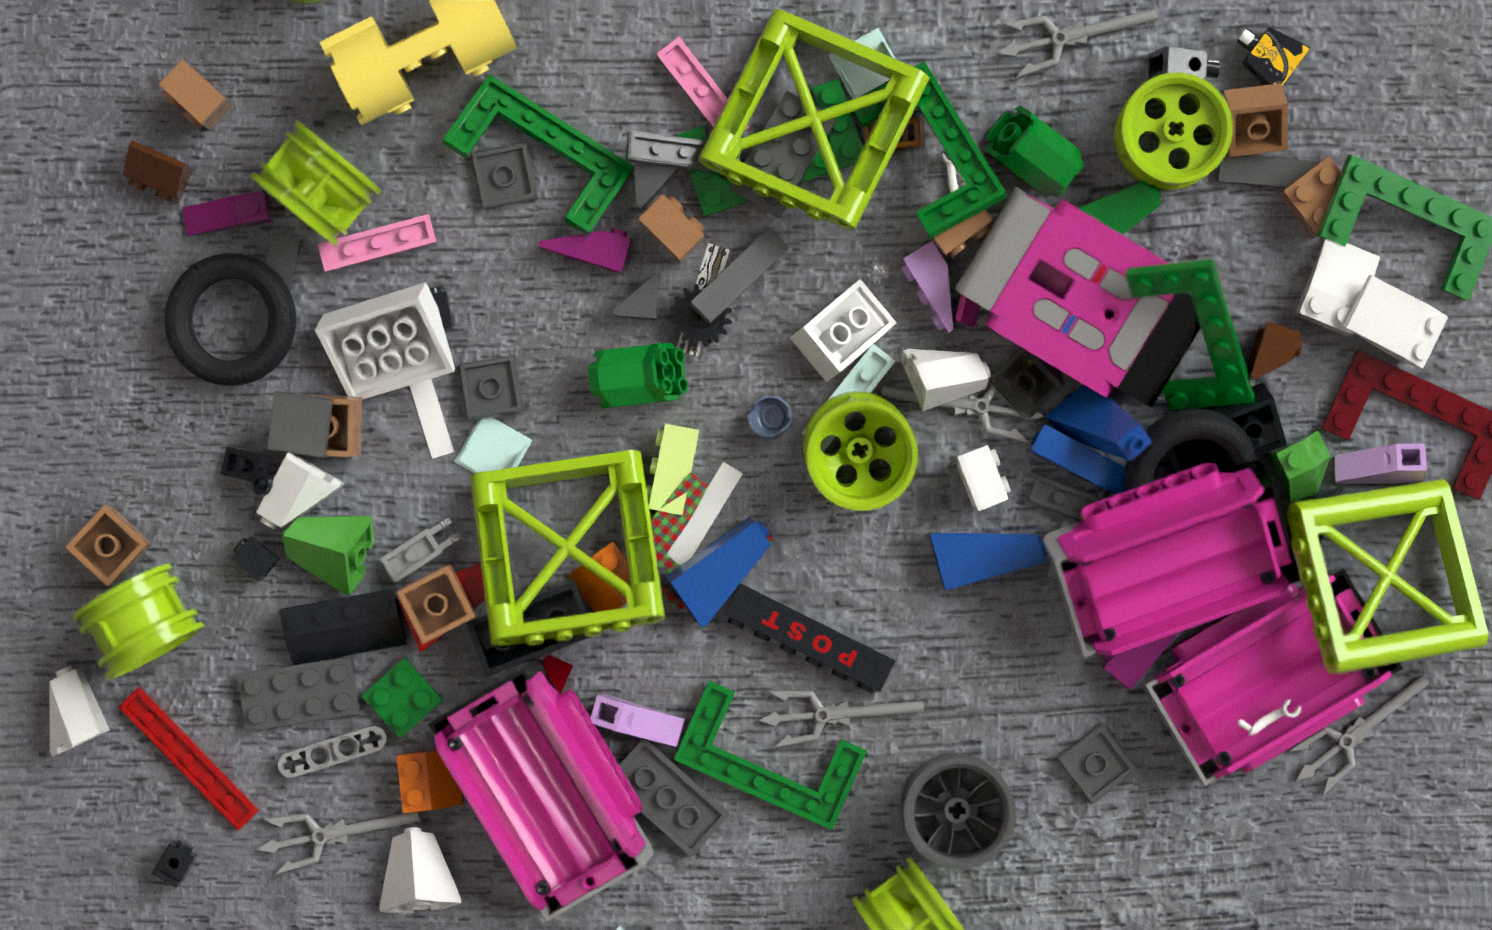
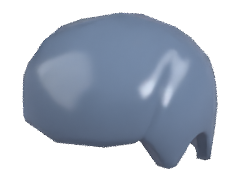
M766 395L753 403L747 416V421L751 431L761 438L775 439L788 431L793 419V412L789 404L779 396Z

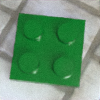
M406 657L362 695L366 702L400 739L444 700Z

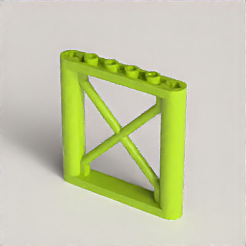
M774 9L706 141L698 161L705 167L727 176V180L735 185L742 186L745 184L752 187L753 191L762 197L768 198L770 195L779 199L780 204L789 209L797 207L806 211L805 214L814 220L821 221V219H824L844 229L853 231L856 229L929 81V77L923 71L786 11ZM799 39L887 77L890 80L884 89L817 112L793 48ZM782 55H784L806 116L741 138ZM887 100L844 184L822 122ZM811 127L834 188L830 201L738 161L737 159L741 151Z
M627 450L485 471L473 474L470 477L492 645L506 646L519 643L539 645L546 639L555 638L557 641H566L572 639L573 635L579 634L593 637L602 634V631L626 632L633 626L653 624L665 619L640 451ZM603 474H609L610 477L608 487L566 540L513 503L507 496V489ZM617 493L631 586L575 547ZM503 510L558 548L516 603ZM567 556L627 597L628 608L524 623L523 619L524 610Z
M1438 479L1291 503L1288 506L1287 519L1293 540L1292 548L1297 556L1300 579L1304 583L1307 595L1306 604L1311 612L1314 623V636L1318 640L1324 666L1330 674L1484 647L1487 644L1488 630L1451 488L1446 480ZM1415 513L1386 566L1332 527ZM1431 516L1457 616L1448 614L1396 575L1400 564L1426 517ZM1321 534L1380 577L1349 635L1343 636L1318 539V535ZM1389 585L1444 624L1360 639Z

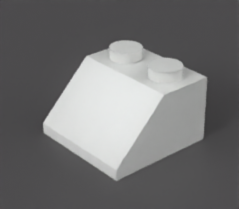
M987 445L954 458L974 512L1008 500L1007 493L1011 492L1006 477H1000L996 466L1001 464L995 449L990 450Z

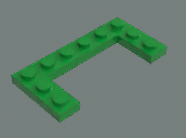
M923 61L914 67L926 73L929 81L917 103V107L965 183L964 186L915 212L931 240L1006 199L1007 194L929 67ZM889 81L879 85L878 87L868 91L867 93L861 96L886 88ZM887 100L853 111L863 129L876 123Z
M489 74L445 135L442 144L467 159L495 117L498 116L593 176L564 219V222L589 236L632 173L634 166Z
M839 78L812 87L817 106L822 110L847 102ZM851 112L836 117L837 121L828 135L829 144L839 170L855 165L863 149ZM704 126L676 135V137L708 140ZM820 151L801 183L828 174ZM688 169L704 217L748 202L730 192L729 188L732 183L727 178L722 180L720 173Z
M1347 155L1316 236L1341 247H1346L1365 196L1373 197L1460 236L1440 290L1462 300L1469 301L1492 243V217L1357 156Z
M1206 259L1127 268L1125 276L1132 298L1190 292L1215 372L1214 377L1164 381L1162 390L1169 411L1253 403L1255 395L1214 260Z
M709 680L674 760L832 830L867 750L840 739L818 790L815 791L712 745L735 691Z

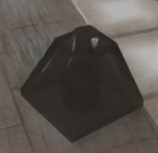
M1021 346L988 379L1027 422L1065 385L1061 370Z

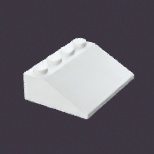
M426 282L323 314L315 329L348 396L362 397L363 400L455 371L438 306Z

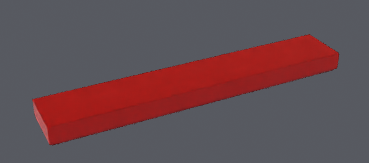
M140 686L118 706L237 831L260 811Z

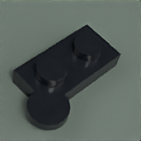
M227 447L220 475L251 481L255 494L266 496L273 486L272 477L268 474L272 456Z

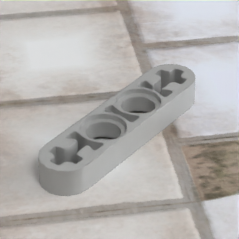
M377 725L369 726L289 751L279 758L278 769L282 775L288 778L304 775L377 752L385 747L388 736L382 727ZM370 731H374L376 735L381 734L382 739L378 741L379 746L375 747L373 743L364 744L365 751L360 752V742L356 737L357 734H361V740L370 737ZM343 739H349L354 743L355 749L351 755L346 756L339 751V743ZM320 747L326 751L327 760L323 764H317L312 760L311 753L315 748ZM301 752H306L305 756L310 766L309 769H305V763L296 766V772H292L290 768L285 769L284 764L288 762L289 756H291L292 760L304 758Z

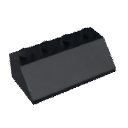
M1263 382L1252 386L1255 395L1253 403L1194 408L1218 412L1236 422L1250 439L1256 457L1287 445L1274 397ZM1187 440L1175 445L1165 453L1174 474L1205 463L1215 464L1218 471L1228 468L1226 450L1211 440Z
M574 581L537 595L524 610L523 619L524 623L588 614L589 612L579 585ZM487 615L466 622L486 677L591 638L584 634L573 635L572 639L566 641H557L555 638L546 639L539 645L519 643L495 646L491 644Z
M397 588L279 609L284 639L292 664L297 665L407 645L400 604L397 599Z

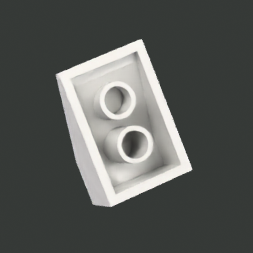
M1324 239L1294 315L1346 337L1353 335L1351 331L1343 326L1368 275H1375L1380 256L1348 243L1346 247H1341Z
M1368 275L1343 327L1398 361L1423 369L1448 316L1380 279Z
M859 279L792 335L790 339L827 382L892 328L896 321L862 280Z

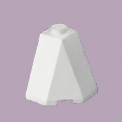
M906 349L902 352L901 363L922 411L987 388L988 379L991 377L987 363L985 361L981 362L978 353Z
M288 452L273 479L271 491L264 496L256 513L262 516L260 521L270 528L276 529L277 526L285 528L295 521L297 517H301L340 490L345 483L299 455Z
M71 666L55 672L57 678L49 681L50 753L52 756L63 753L110 731L82 668L73 670Z
M414 827L407 828L403 834L393 837L380 900V912L406 914L414 913V910L431 908V911L443 910L461 903L460 894L434 833L422 832L421 828Z

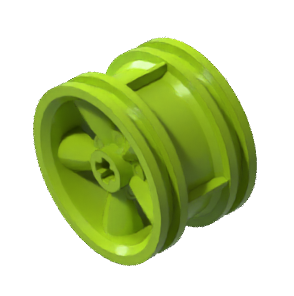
M170 563L155 567L116 586L87 603L71 616L74 622L81 621L82 626L79 628L81 635L91 634L99 647L102 658L97 661L99 668H107L108 672L104 674L106 681L121 677L159 658L190 640L206 628L203 622L196 623L195 618L199 615L196 609L188 611L182 604L175 591V587L180 583L178 576H170L169 573L173 570Z

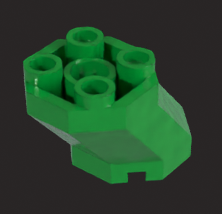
M1022 106L1014 108L1017 112L1012 115L1009 112L1001 114L987 132V140L990 141V147L985 146V152L1044 197L1051 195L1054 197L1061 196L1072 179L1084 167V161L1081 159L1082 152L1041 121L1031 111Z
M672 343L595 351L593 357H597L595 362L590 363L588 367L590 392L594 397H600L602 400L599 403L601 408L679 400L681 394H685L688 390L684 369V352L681 348H675Z

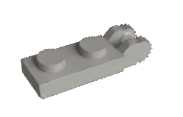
M449 517L431 529H425L379 559L394 583L399 582L444 553V549L462 538L458 532L449 536L441 544H438L433 535L450 526L452 522Z

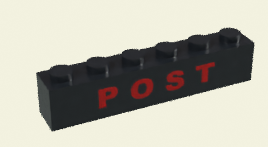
M741 583L725 612V615L730 617L728 623L742 630L747 625L755 629L754 636L766 642L773 638L781 642L779 648L793 655H795L796 651L807 655L805 661L819 668H821L822 664L833 668L831 674L845 681L849 676L859 681L857 687L871 694L874 689L881 692L895 663L894 659Z

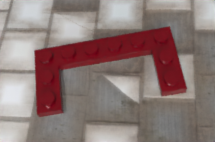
M1356 350L1321 429L1349 440L1371 390H1376L1475 436L1452 489L1480 500L1492 474V411L1365 352Z

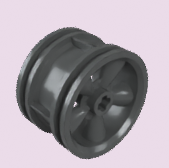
M947 753L927 760L911 774L901 797V818L911 842L925 858L946 868L969 869L990 861L1005 847L1014 828L1015 804L1007 783L989 764L968 754ZM961 768L978 771L987 777L971 792L960 788ZM935 774L938 775L945 790L937 799L919 793L922 786ZM999 800L1000 813L995 828L976 818L978 806ZM955 802H960V806L964 807V811L958 812L957 817H954L952 811H949V807H954ZM935 814L941 825L926 842L917 831L914 817ZM966 828L978 847L964 852H951L954 831H961Z

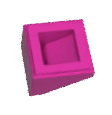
M961 294L954 317L955 323L974 327L980 305Z

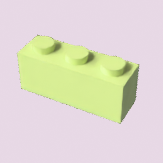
M665 424L664 429H658L655 445L661 447L659 457H653L650 474L655 475L653 486L647 485L646 489L649 509L683 515L687 492L664 507L662 505L692 471L699 430Z

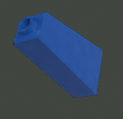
M1084 384L1046 415L1049 422L1058 432L1083 445L1128 461L1134 459L1152 443L1141 425L1109 396L1105 397Z
M1045 424L1039 426L1027 452L1113 496L1126 491L1124 466Z
M750 517L746 518L665 576L696 623L702 628L710 622L771 545L766 538L770 533L760 520L755 522Z
M928 534L944 590L1045 563L1044 556L1048 555L1044 539H1039L1038 534Z

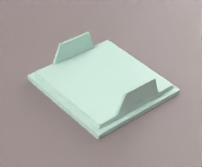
M879 28L855 40L857 43L896 59ZM832 53L828 55L852 99L890 80Z
M494 418L481 419L475 424L454 462L475 474L518 467L533 440Z

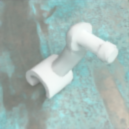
M942 153V160L947 164L948 186L951 193L958 189L956 169L952 162Z
M1287 699L1282 703L1281 708L1260 718L1253 726L1248 725L1241 719L1237 724L1247 730L1248 735H1254L1268 724L1285 715L1290 717L1297 716L1301 711V706L1298 705L1294 712L1288 713L1287 705L1291 699Z

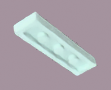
M872 344L829 399L846 392L862 391L871 393L895 363V360L875 344ZM855 412L846 416L844 424L848 422ZM806 428L801 433L803 436L805 434ZM829 435L825 437L821 442V450L825 451L836 436Z

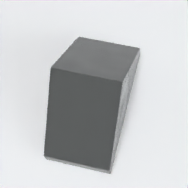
M651 164L634 165L636 206L641 212L680 168Z
M656 273L614 308L612 313L616 317L657 320L660 279Z

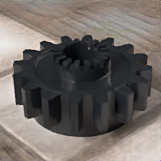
M694 284V291L691 293L687 288H684L685 297H675V300L679 303L678 307H670V310L676 313L675 317L670 318V323H678V326L673 330L674 333L683 332L684 335L681 340L685 342L688 338L692 339V346L696 347L698 341H702L704 347H708V340L710 339L718 343L717 335L719 333L727 334V331L723 328L724 324H732V321L726 318V315L732 313V309L726 308L710 325L706 322L698 323L693 319L695 310L689 303L702 290L699 289L698 284Z

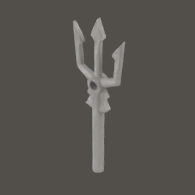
M1156 9L1087 26H1084L1082 20H1080L1072 27L1069 24L1063 29H1058L1047 16L1003 22L1002 24L1019 31L1024 26L1044 24L1051 37L1019 45L1012 42L997 54L1015 57L1020 51L1053 44L1052 59L1035 65L1028 63L1016 77L1019 78L1057 65L1063 45L1087 44V37L1158 20V13Z
M992 384L982 398L978 399L970 394V397L964 396L939 405L940 407L953 408L954 416L967 413V416L978 415L985 433L1029 443V441L1015 428L1012 431L991 427L988 412L1024 417L1027 422L1045 418L1044 415L1030 407L1026 410L990 405L996 392L1016 393L1018 397H1021L1037 389V387ZM882 387L881 397L918 403L914 391Z
M1421 675L1365 720L1358 716L1353 726L1349 725L1344 733L1324 727L1287 750H1308L1311 743L1325 734L1338 742L1311 765L1304 764L1295 781L1314 776V771L1343 749L1348 763L1335 776L1327 777L1323 797L1356 766L1354 745L1364 742V738L1375 736L1372 728L1429 684L1428 680Z
M767 690L784 701L788 698H809L815 712L778 715L776 712H773L758 721L777 726L779 722L816 719L812 734L791 737L788 734L773 747L777 748L817 741L826 722L837 725V722L849 725L850 718L924 712L923 701L849 707L847 700L836 706L833 703L824 707L814 691Z
M419 812L401 813L346 825L344 819L336 824L332 825L330 823L324 828H320L308 813L265 818L263 820L281 828L284 823L305 821L312 835L278 842L272 839L257 850L276 853L280 848L314 842L312 857L296 862L288 860L275 874L278 875L318 863L324 843L334 845L336 842L348 843V836L421 821Z

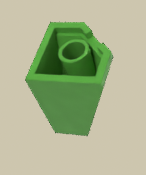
M1319 430L1266 454L1289 504L1295 500L1318 493L1331 457Z
M369 516L297 517L292 525L285 529L282 536L287 558L348 596L352 594L364 578L367 566L362 564L366 557V549H372L375 539L372 517Z

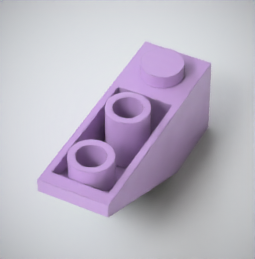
M931 241L903 258L902 263L904 266L901 267V271L908 282L914 280L919 288L915 293L924 307L929 305L934 315L931 316V319L939 331L944 329L946 334L953 330L948 265L934 242Z
M1392 444L1334 455L1335 484L1423 482L1427 472L1425 444Z
M604 693L597 695L590 717L592 720L591 724L675 747L678 745L685 721L684 718Z

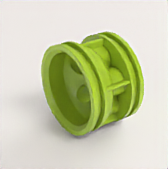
M1180 72L1156 76L1140 86L1126 101L1118 114L1114 128V144L1118 158L1126 171L1139 182L1145 181L1148 185L1154 184L1158 190H1178L1189 187L1212 172L1227 154L1233 134L1231 112L1222 94L1212 84L1198 76ZM1188 96L1196 101L1198 107L1195 114L1186 115L1181 112L1178 105L1181 97ZM1155 100L1162 103L1165 109L1163 117L1159 119L1149 118L1145 113L1146 102ZM1170 124L1172 127L1178 125L1181 128L1178 132L1181 136L1178 134L1171 136L1168 132L1171 128L1168 125ZM1204 126L1209 129L1212 136L1209 145L1201 146L1195 142L1193 132L1196 127ZM1144 133L1156 135L1159 141L1157 150L1152 153L1142 151L1138 144L1140 135ZM1182 149L1186 153L1188 161L1185 168L1175 169L1170 165L1168 156L1172 150Z
M296 120L293 123L297 127L292 134L287 131L285 135L288 139L269 162L265 164L262 161L259 164L263 167L262 171L259 174L253 171L250 176L334 246H337L340 243L336 239L338 235L343 233L346 236L348 233L346 230L368 204L371 206L373 203L369 199L375 192L380 195L382 190L312 131Z
M862 391L846 392L827 400L810 418L803 438L804 459L815 486L828 500L846 509L867 511L888 505L907 489L916 471L918 448L912 429L894 404L873 393ZM852 412H860L865 417L863 426L857 430H850L844 424L846 416ZM883 426L892 428L895 431L894 440L888 445L878 444L874 439V434L878 428ZM829 435H835L841 441L839 450L833 454H827L821 450L822 440ZM859 442L861 446L866 444V447L863 448V454L859 455L857 451L851 452V450L855 449L853 446L855 443ZM875 459H883L889 463V472L883 478H875L869 473V465ZM844 464H850L856 470L855 479L848 484L840 483L836 479L838 468Z
M911 856L906 859L908 865L903 869L900 865H897L895 868L898 873L872 892L868 888L863 890L866 896L862 899H859L857 896L852 898L854 905L871 930H964Z

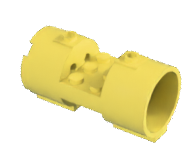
M429 0L438 22L388 46L373 16L320 41L319 43L327 58L333 57L334 61L330 63V67L351 109H359L360 111L357 116L360 124L364 125L392 111L398 115L412 108L410 102L414 101V97L401 69L404 68L405 72L411 71L422 64V58L430 55L431 59H435L447 53L448 49L446 46L451 45L465 74L467 75L472 72L474 77L489 70L487 64L518 49L495 1Z

